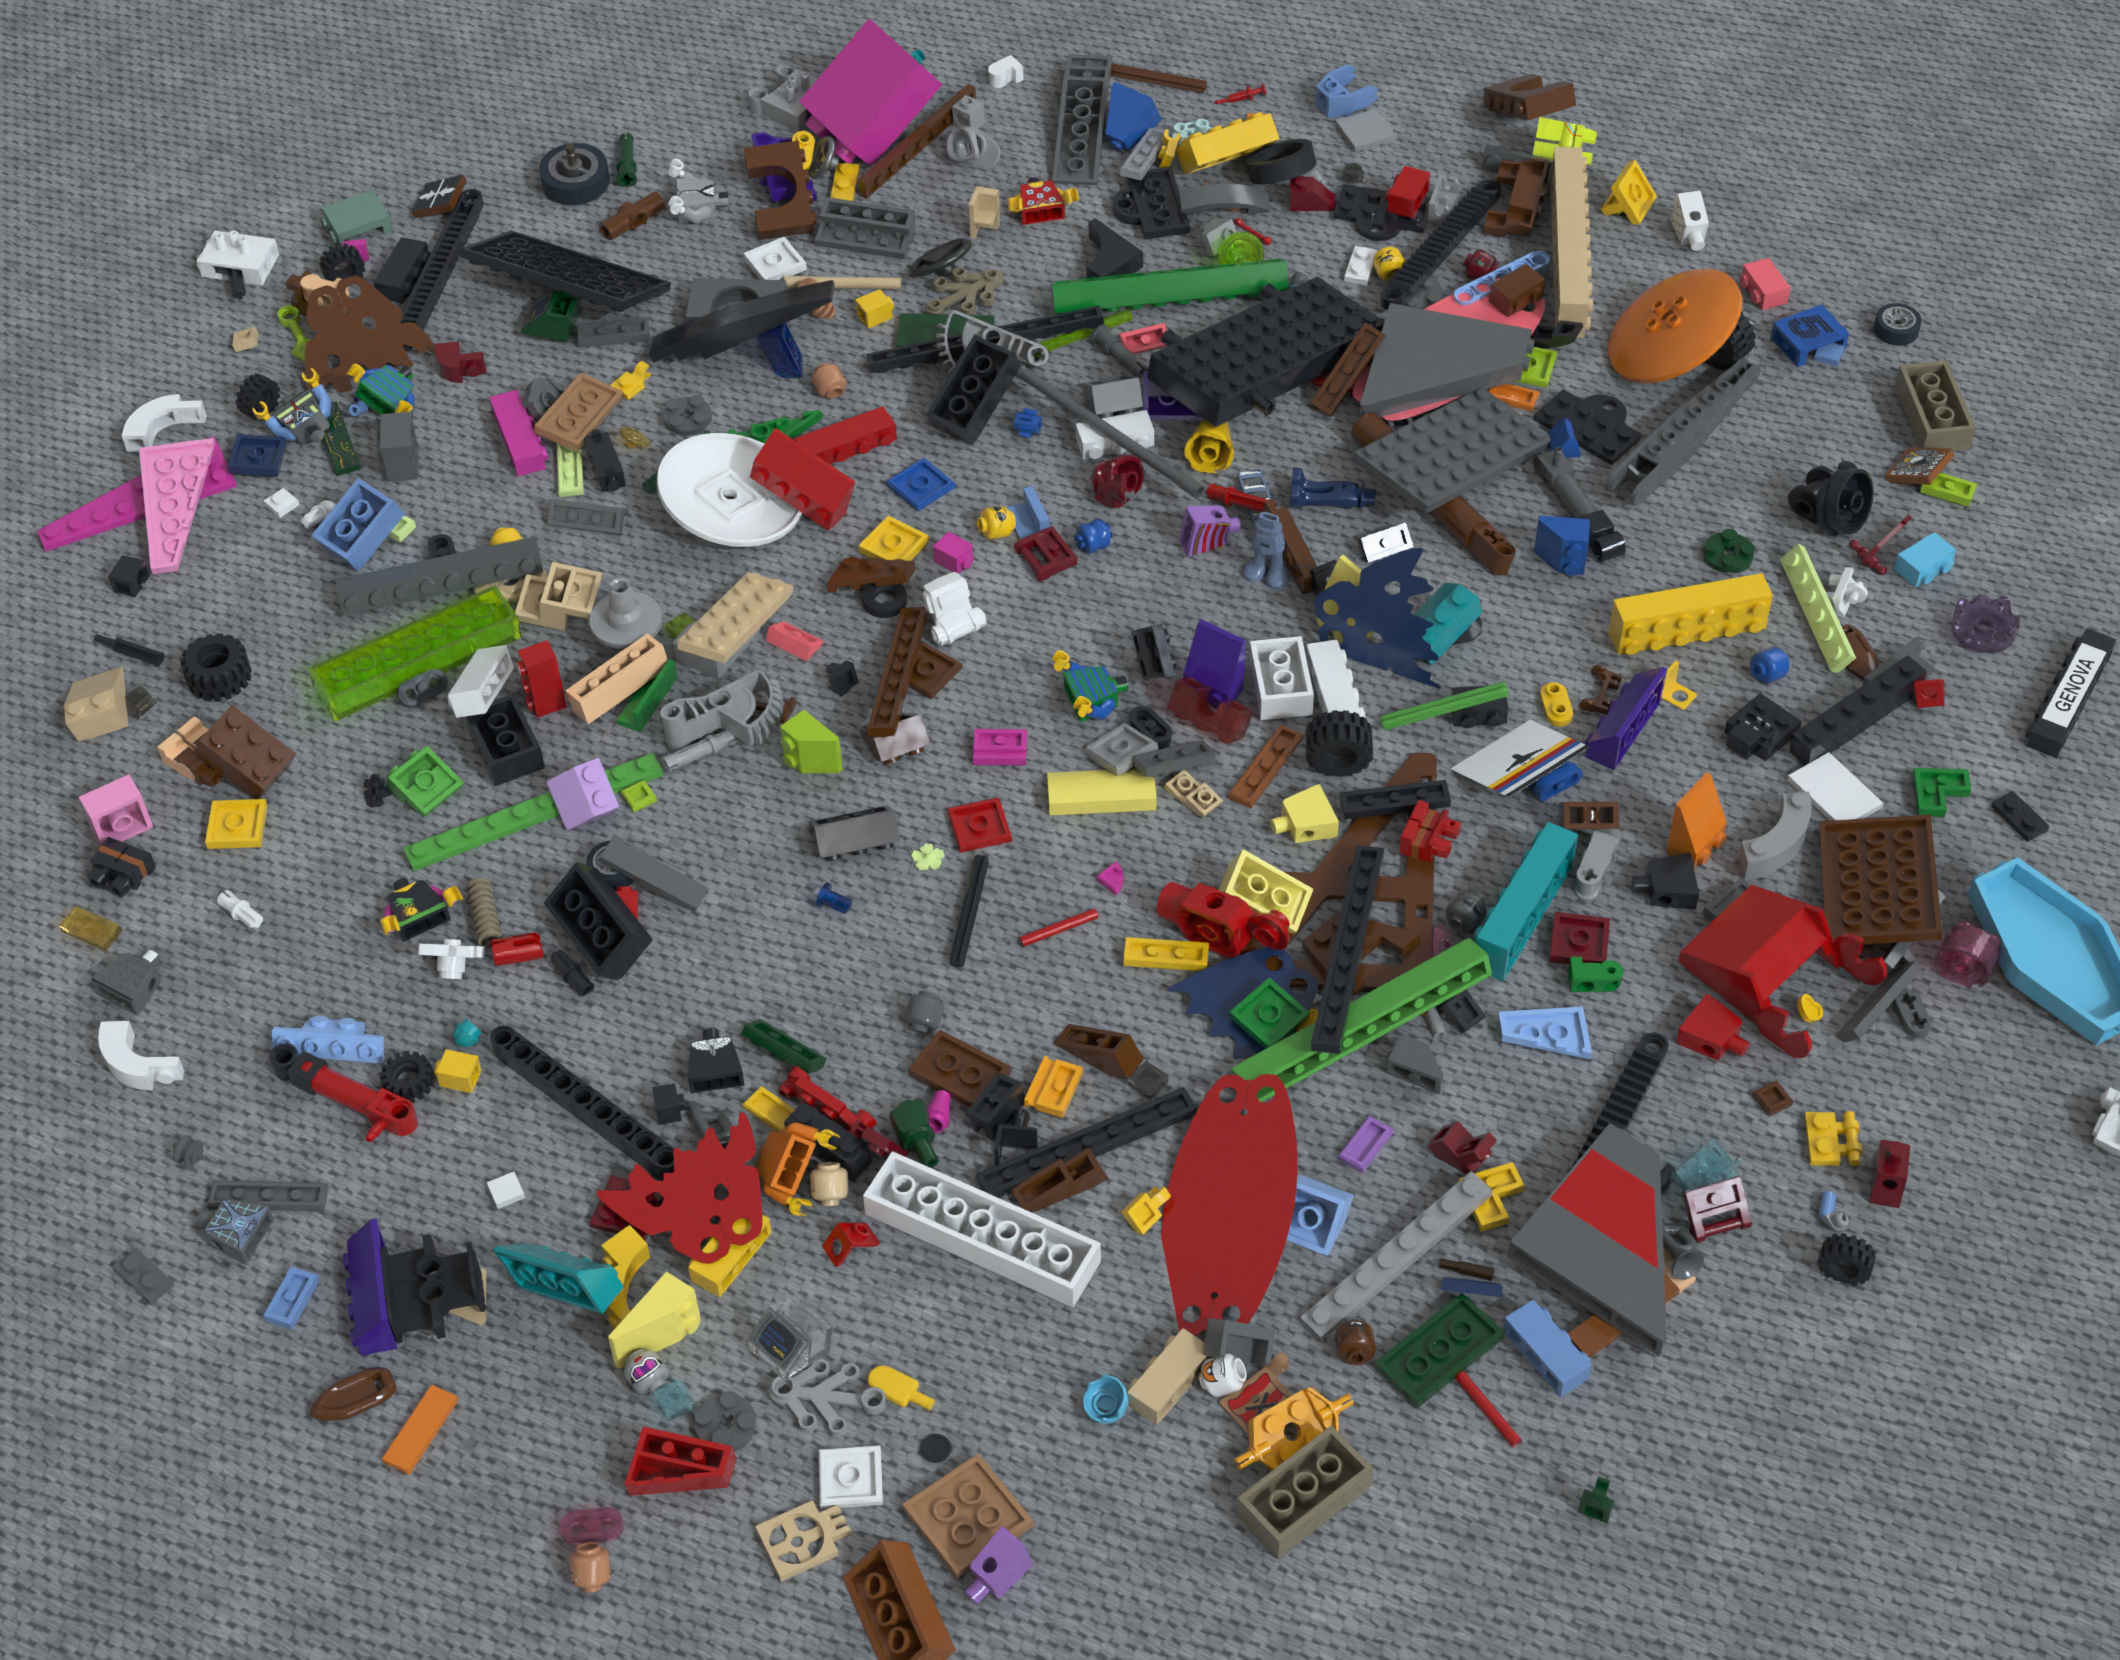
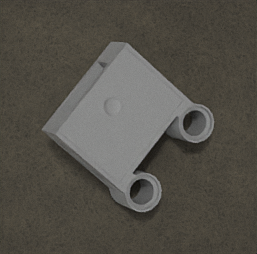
M784 63L777 67L778 88L770 95L768 90L761 86L753 87L749 90L750 110L753 114L766 116L799 132L807 126L805 122L812 115L799 100L818 78L796 69L793 64Z

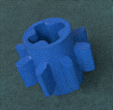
M1024 408L1023 413H1016L1014 430L1019 431L1018 436L1030 438L1033 434L1040 433L1042 416H1037L1038 410Z

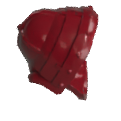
M1124 454L1099 462L1090 476L1094 492L1096 493L1095 500L1112 509L1127 505L1130 499L1125 498V492L1134 491V494H1136L1141 489L1144 481V468L1140 459L1133 454Z

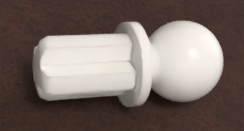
M329 500L322 501L319 505L312 507L310 512L301 518V523L307 529L322 523L336 506L335 503Z

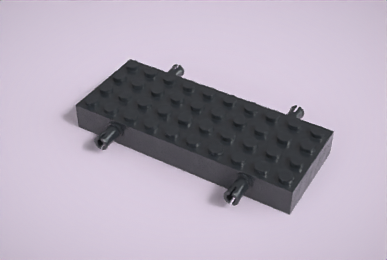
M1318 276L1285 292L1268 283L1261 290V296L1268 300L1183 339L1174 333L1173 330H1166L1161 337V342L1166 344L1167 347L1151 354L1147 379L1214 427L1226 423L1254 408L1268 416L1276 407L1275 402L1271 401L1272 399L1333 370L1365 322L1382 332L1384 321ZM1374 356L1367 364L1368 366L1373 362Z

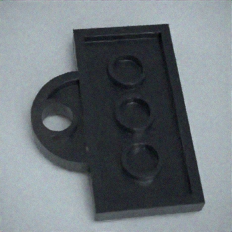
M1171 167L1150 169L1142 180L1127 177L1129 188L1118 192L1113 199V213L1118 220L1127 224H1140L1145 239L1190 233L1187 215L1180 211L1179 189Z
M1343 184L1333 218L1356 222L1357 232L1366 239L1386 241L1396 237L1401 230L1424 233L1428 221V209L1431 198H1424L1413 219L1387 212L1388 202L1385 201L1387 191ZM1380 229L1382 231L1379 233H1374L1371 230Z
M1563 389L1533 416V420L1548 429H1552L1563 418L1571 421L1574 436L1579 443V447L1610 465H1613L1642 437L1641 433L1625 425L1627 416L1625 405L1617 398L1609 395H1592L1582 400ZM1611 405L1614 406L1615 409L1607 410L1603 406Z

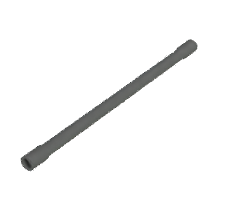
M1020 363L1021 367L1015 375L1016 378L1025 381L1176 483L1179 488L1197 499L1203 494L1205 487L1183 474Z

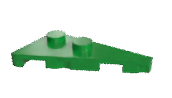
M807 411L802 413L801 418L788 420L786 416L769 420L762 424L751 425V430L736 433L735 429H732L727 433L748 437L765 444L772 431L777 428L791 439H794L822 420V411Z

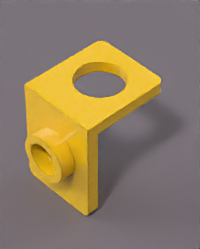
M1675 661L1667 669L1662 699L1685 710L1697 697V693L1676 682L1680 662ZM1675 691H1683L1688 695L1686 701L1678 702L1673 699L1672 694Z

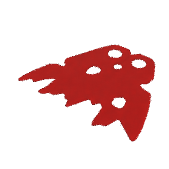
M744 1112L739 1113L738 1125L730 1127V1141L726 1149L723 1148L716 1137L714 1129L711 1127L705 1132V1137L699 1140L696 1151L686 1150L682 1152L680 1149L674 1148V1173H664L663 1181H656L640 1165L634 1164L633 1171L628 1175L631 1186L630 1190H599L596 1193L607 1207L645 1233L656 1235L661 1232L672 1231L670 1242L673 1244L674 1249L701 1263L710 1264L716 1262L728 1254L731 1244L745 1245L757 1238L762 1230L763 1219L759 1171L753 1166L745 1165V1162L754 1157L756 1146L751 1125ZM720 1183L729 1192V1196L722 1201L714 1197V1188ZM653 1192H658L664 1197V1200L660 1207H654L646 1201V1196ZM713 1216H719L721 1219L716 1225L710 1222ZM741 1218L748 1219L751 1222L750 1231L743 1235L736 1234L732 1229L734 1222ZM707 1237H714L719 1242L718 1249L713 1253H704L700 1248L702 1240Z

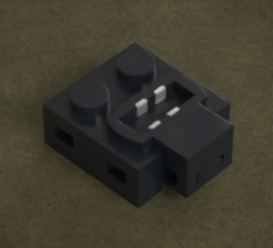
M1759 693L1726 721L1724 733L1728 735L1726 745L1745 759H1749L1755 753V755L1766 762L1791 740L1792 734L1801 728L1802 721L1762 693Z

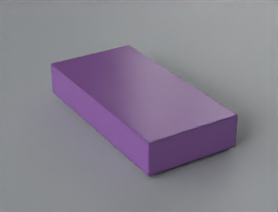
M1368 1116L1338 1155V1160L1363 1173L1391 1137L1394 1129Z

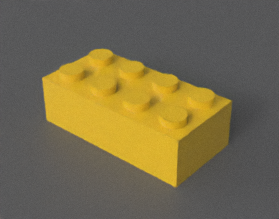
M1262 112L1249 116V119L1244 121L1242 119L1232 121L1223 128L1219 125L1209 129V132L1201 134V132L1188 136V139L1181 141L1182 145L1176 149L1182 170L1186 175L1253 153L1260 148L1275 143L1279 140V136L1271 113L1263 115Z

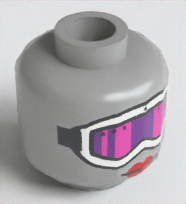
M640 1349L626 1359L624 1377L636 1393L640 1395L648 1393L656 1395L666 1387L665 1381L669 1376V1369L655 1351Z

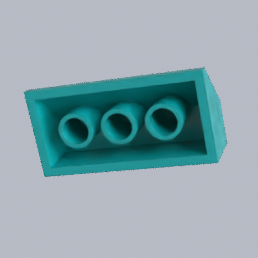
M529 1243L500 1245L493 1249L519 1288L601 1314L606 1311L624 1287L617 1277L618 1272L607 1263L603 1265L598 1264L586 1257L581 1259L571 1256L565 1251L560 1253L544 1245L539 1247Z

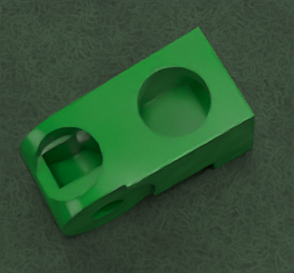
M1570 957L1568 966L1570 992H1611L1620 987L1623 968L1618 962L1608 960L1601 964L1582 963V957Z

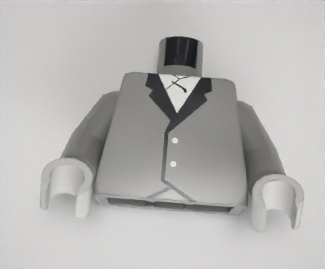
M679 159L671 161L670 168L668 169L669 175L671 177L679 176L680 178L677 179V196H672L668 205L672 214H678L679 223L693 222L699 224L709 218L716 217V206H729L728 192L715 193L712 180H702L686 170L682 171L684 165Z

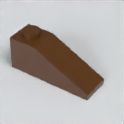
M1068 1024L1053 1042L1054 1045L1105 1074L1128 1079L1144 1060L1130 1034Z

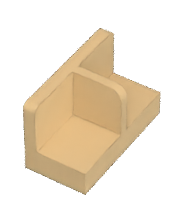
M976 186L969 202L971 238L976 237L980 226L993 229L999 228V190Z

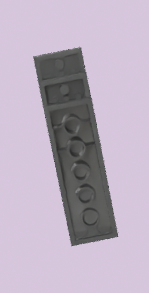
M1068 54L1065 76L1063 77L1052 175L1053 183L1097 185L1112 56Z

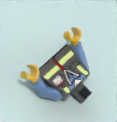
M312 368L313 378L307 379L303 372L302 378L307 384L312 385L313 389L308 387L273 411L271 413L272 417L269 415L267 405L264 402H259L261 407L265 409L262 413H258L252 408L255 417L260 420L264 419L266 421L264 424L276 437H284L287 441L296 440L302 445L310 440L313 442L321 441L324 437L323 431L329 428L330 423L327 418L331 413L332 402L323 385L318 383L319 374Z

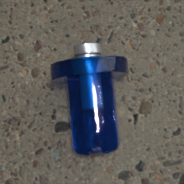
M828 882L821 889L817 887L814 892V896L817 897L815 906L820 909L824 904L846 914L852 906V900L832 891V884Z

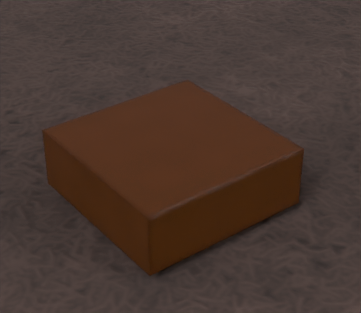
M1778 1081L1772 1082L1754 1091L1752 1094L1753 1098L1769 1117L1792 1106L1794 1102Z

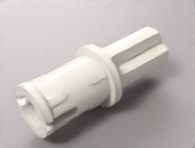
M226 890L225 894L222 892L218 896V905L229 911L233 919L241 920L250 928L258 929L260 927L263 917L250 908V904L246 900H240L229 890Z

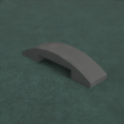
M1209 184L1187 188L1178 192L1181 213H1203L1205 208H1247L1248 214L1271 212L1268 192L1248 185Z

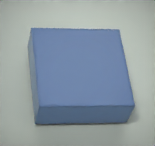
M1831 343L1820 347L1815 353L1814 360L1838 366L1845 346Z

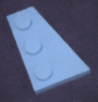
M1583 1007L1498 1012V1024L1502 1042L1591 1059L1592 1051Z

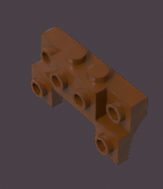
M1539 158L1518 162L1501 160L1496 182L1513 186L1506 212L1488 210L1483 228L1484 233L1504 238L1507 232L1530 237L1534 218H1539L1542 204L1538 203L1543 201L1547 188L1543 187L1549 161Z

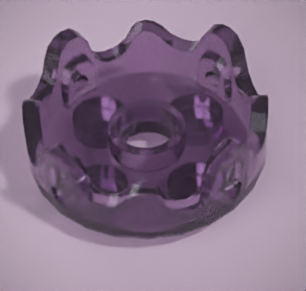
M1978 594L1969 602L1962 597L1954 611L1951 622L1952 632L1962 645L1973 651L1996 653L2007 649L2015 641L2019 629L2020 616L2013 615L2011 602L2006 596L1990 599L1984 594ZM1979 625H1986L1990 629H1982Z

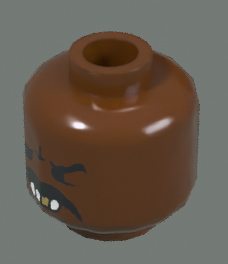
M1352 1319L1337 1328L1335 1333L1337 1355L1343 1362L1351 1365H1361L1374 1357L1376 1352L1374 1331L1368 1323Z

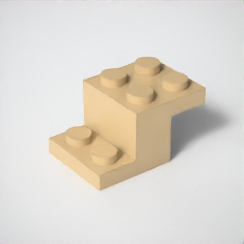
M552 562L548 578L527 574L514 614V620L565 631L569 615L590 619V614L594 608L602 581V572Z

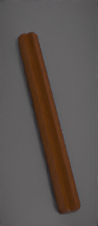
M1112 63L1111 76L1199 93H1204L1207 89V81Z

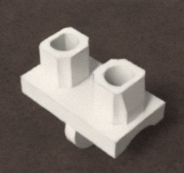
M1845 567L1842 575L1831 574L1829 578V590L1833 592H1826L1833 609L1836 611V615L1845 617L1850 603H1861L1865 601L1868 595V591L1863 586V583L1853 580V567Z

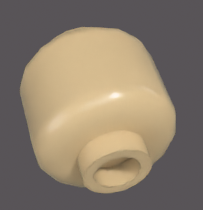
M838 1162L817 1164V1168L810 1172L811 1196L815 1200L821 1201L822 1206L839 1205V1200L849 1194L847 1170L840 1167Z

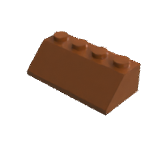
M881 1540L842 1577L878 1660H946L956 1651L908 1542Z

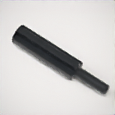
M99 634L94 636V641L112 647L113 651L154 664L157 667L165 659L164 652H159L120 638L114 640Z

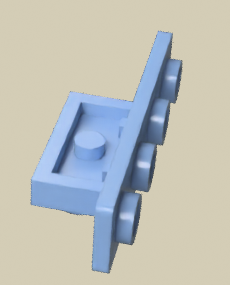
M326 1016L310 1017L301 1029L276 1026L272 1030L273 1048L279 1044L288 1043L296 1047L299 1055L306 1051L318 1058L369 1063H382L384 1061V1037L364 1034L365 1022H357L352 1018L334 1020L328 1019Z

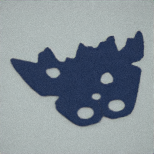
M1422 548L1405 550L1369 565L1361 570L1360 582L1357 587L1350 581H1339L1316 596L1314 600L1315 613L1317 618L1324 622L1319 628L1320 642L1329 641V632L1337 630L1343 635V642L1339 646L1340 649L1345 650L1346 658L1385 671L1392 667L1394 674L1441 689L1439 684L1430 680L1432 674L1419 668L1413 661V659L1439 660L1438 655L1432 651L1431 645L1422 638L1427 632L1426 629L1434 624L1411 614L1414 606L1407 602L1411 596L1434 590L1425 578L1411 574L1423 553ZM1393 581L1399 582L1400 592L1398 594L1390 595L1385 590L1386 584ZM1326 600H1334L1338 604L1339 610L1335 615H1329L1324 611L1323 604ZM1348 618H1353L1355 620L1354 626H1349L1347 624ZM1370 631L1381 635L1383 642L1377 644L1369 643L1366 634Z

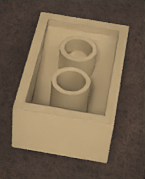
M122 667L72 683L64 704L65 723L78 741L92 739L129 726L124 670Z

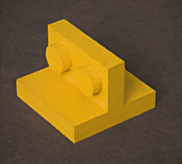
M1636 160L1629 161L1611 187L1612 193L1601 210L1606 216L1612 214L1619 215L1625 212L1632 224L1641 223L1657 195Z

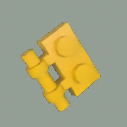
M1847 1111L1843 1113V1122H1836L1835 1112H1805L1804 1120L1810 1165L1839 1166L1841 1162L1840 1156H1848L1850 1166H1859L1861 1164L1862 1144L1858 1142L1857 1136L1860 1129L1859 1122L1855 1120L1854 1112ZM1837 1134L1846 1135V1144L1838 1143Z

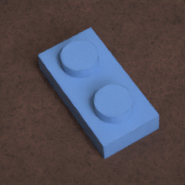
M290 1267L263 1315L265 1321L293 1330L320 1281L318 1275Z

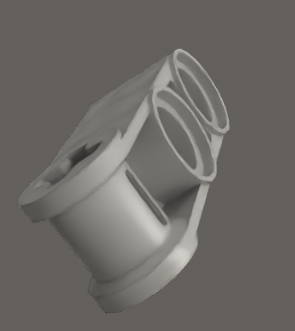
M1594 830L1576 875L1577 881L1574 886V892L1578 898L1582 900L1596 898L1604 880L1607 878L1606 873L1610 871L1612 862L1615 860V852L1620 848L1621 837Z

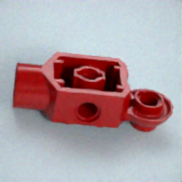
M1170 882L1159 895L1157 915L1160 918L1175 923L1187 940L1209 943L1210 951L1227 958L1237 957L1252 937H1255L1262 945L1271 949L1284 950L1288 946L1290 922L1283 913L1277 910H1271L1269 913L1256 912L1251 910L1246 901L1240 897L1229 895L1215 887H1209L1198 883L1194 889H1191L1176 882Z

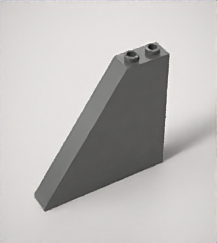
M1390 303L1382 328V333L1385 334L1386 338L1374 355L1360 403L1359 418L1370 412L1375 413L1381 418L1467 395L1479 389L1486 390L1521 380L1523 370L1528 371L1530 357L1527 354H1532L1535 340L1531 339L1532 329Z

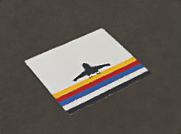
M1529 720L1455 765L1451 770L1498 793L1511 797L1585 751L1589 746Z

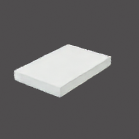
M1829 752L1788 775L1787 781L1799 792L1809 791L1811 803L1830 821L1864 819L1880 810L1883 806V802Z

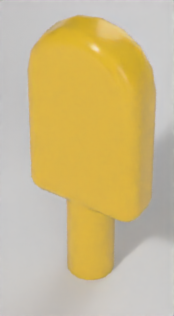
M877 1366L868 1375L869 1388H880L885 1393L887 1400L901 1407H906L909 1401L930 1411L935 1403L934 1399L917 1391L919 1388L917 1380L889 1366Z

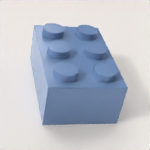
M357 478L311 536L324 550L351 568L359 571L403 518L405 513L392 499Z

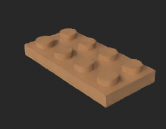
M580 373L535 424L534 433L578 452L585 444L584 438L591 436V432L601 425L622 400L623 391Z

